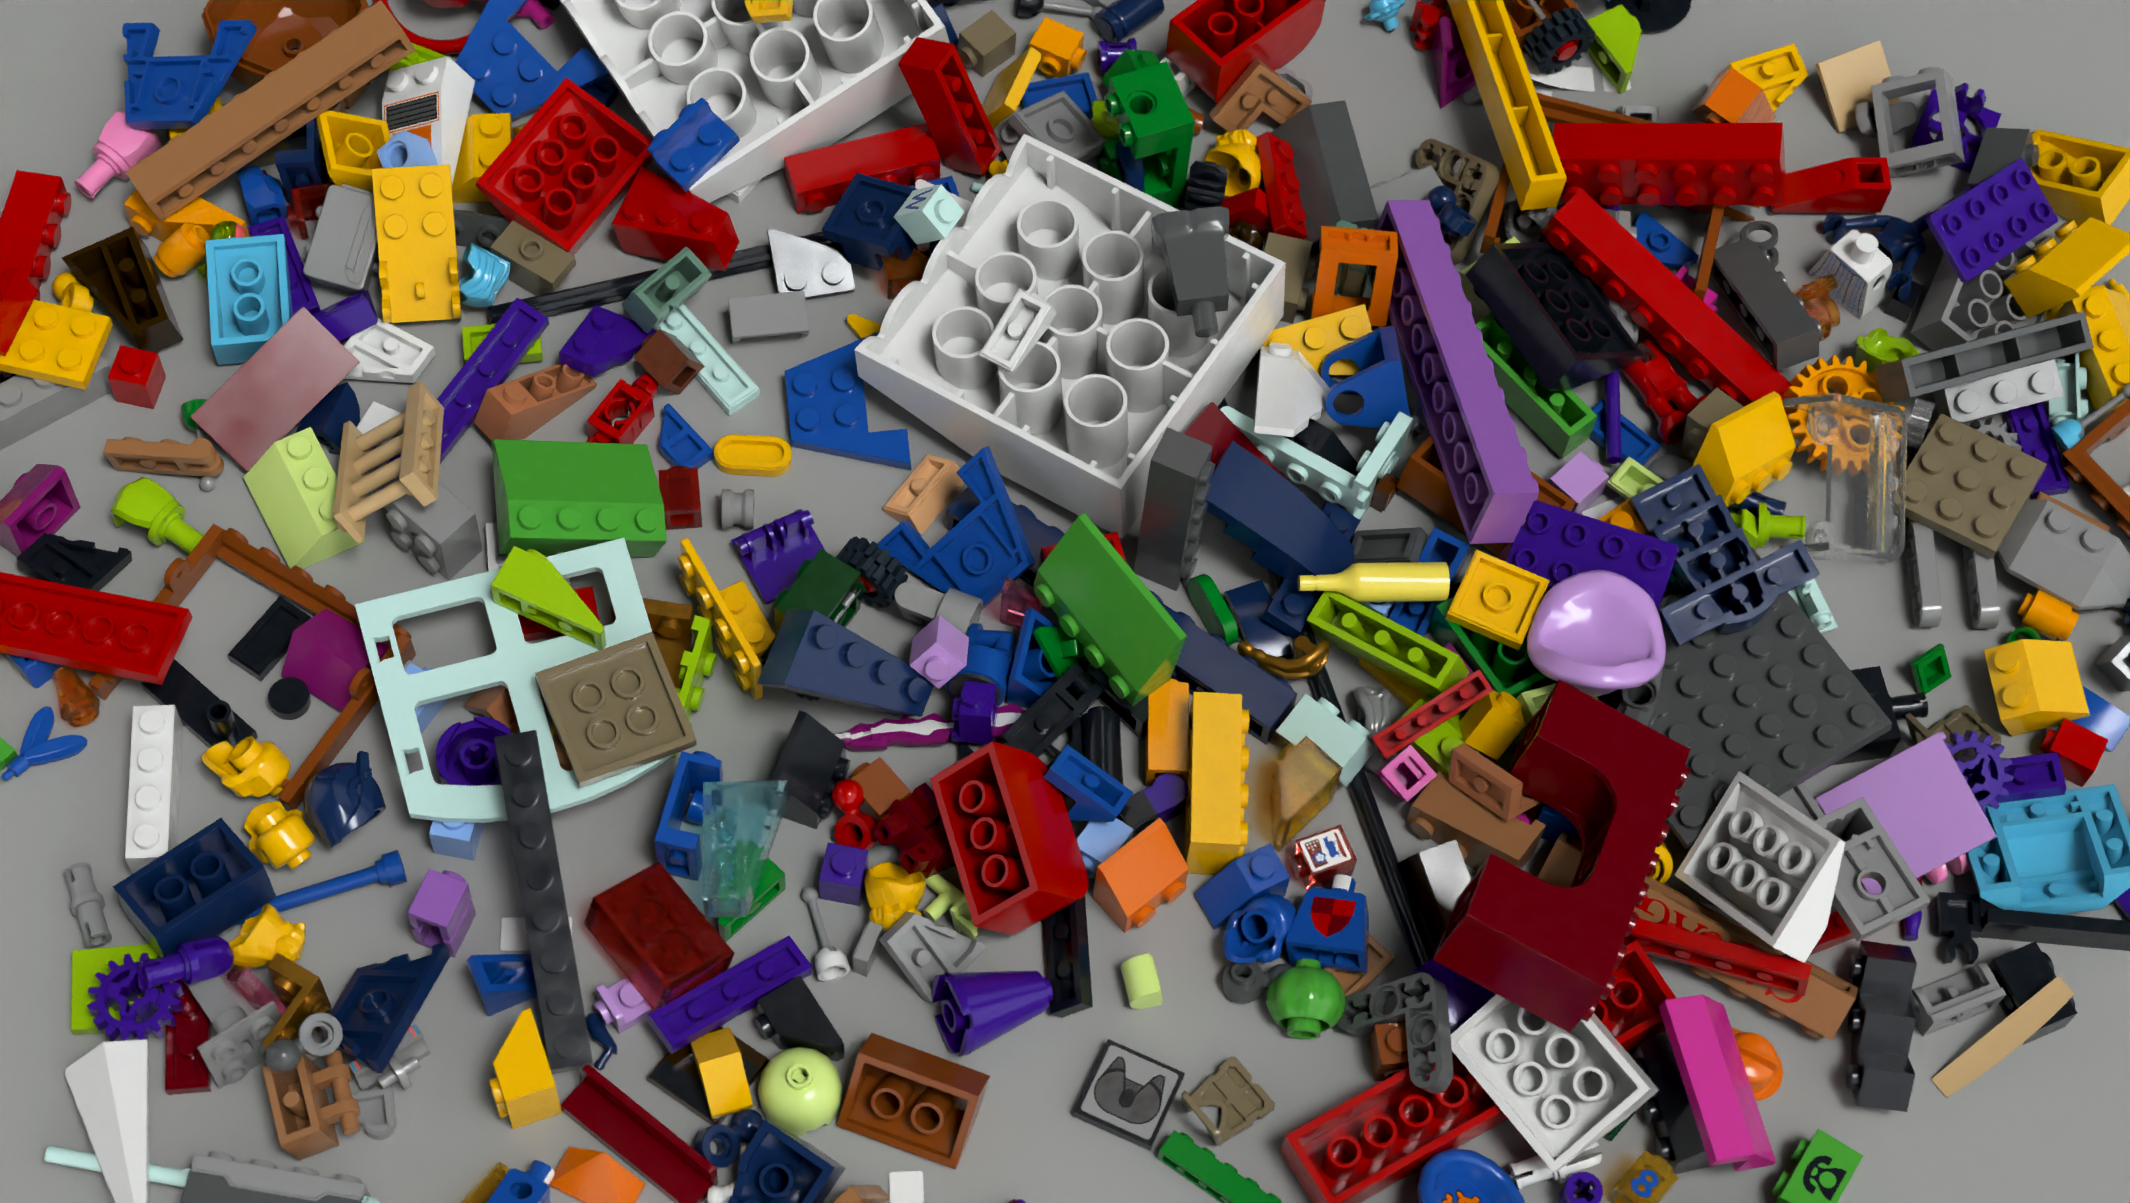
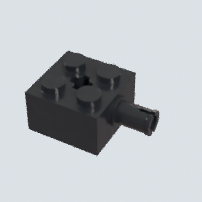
M1880 666L1851 670L1890 719L1892 727L1890 731L1833 765L1890 757L1902 738L1897 720L1906 719L1905 715L1907 713H1911L1915 718L1927 717L1928 702L1920 703V700L1926 699L1925 694L1918 692L1916 694L1890 697Z

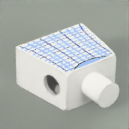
M1853 229L1821 257L1809 271L1808 275L1861 320L1885 300L1893 263L1889 257L1878 249V241L1873 235L1868 233L1861 234Z

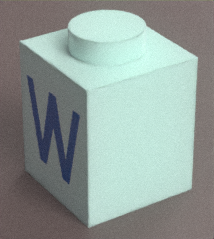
M940 184L912 191L894 218L916 244L945 239L964 214V211L943 185Z

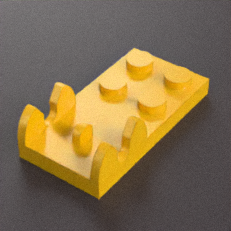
M450 164L372 169L383 322L401 323L462 319Z
M33 300L6 356L0 355V371L86 390L112 329L113 323L111 318L105 315Z

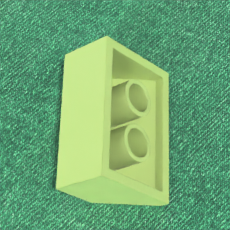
M311 427L274 442L243 477L289 568L292 569L293 566H298L304 569L365 542L364 539L357 543L348 532L341 531L333 519L337 476Z

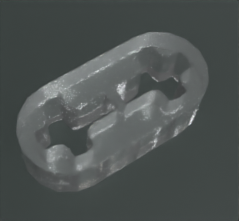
M1916 398L1902 444L1920 449L1935 403Z

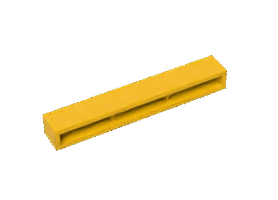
M1448 0L1521 211L1557 207L1567 177L1503 0Z

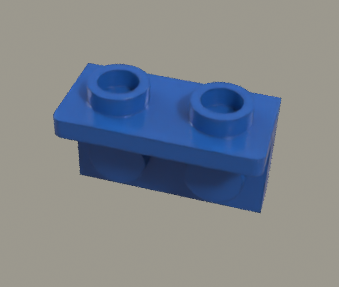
M700 98L696 103L687 105L681 111L679 118L668 129L658 132L647 150L654 163L686 192L726 155L740 139L711 110L708 102Z

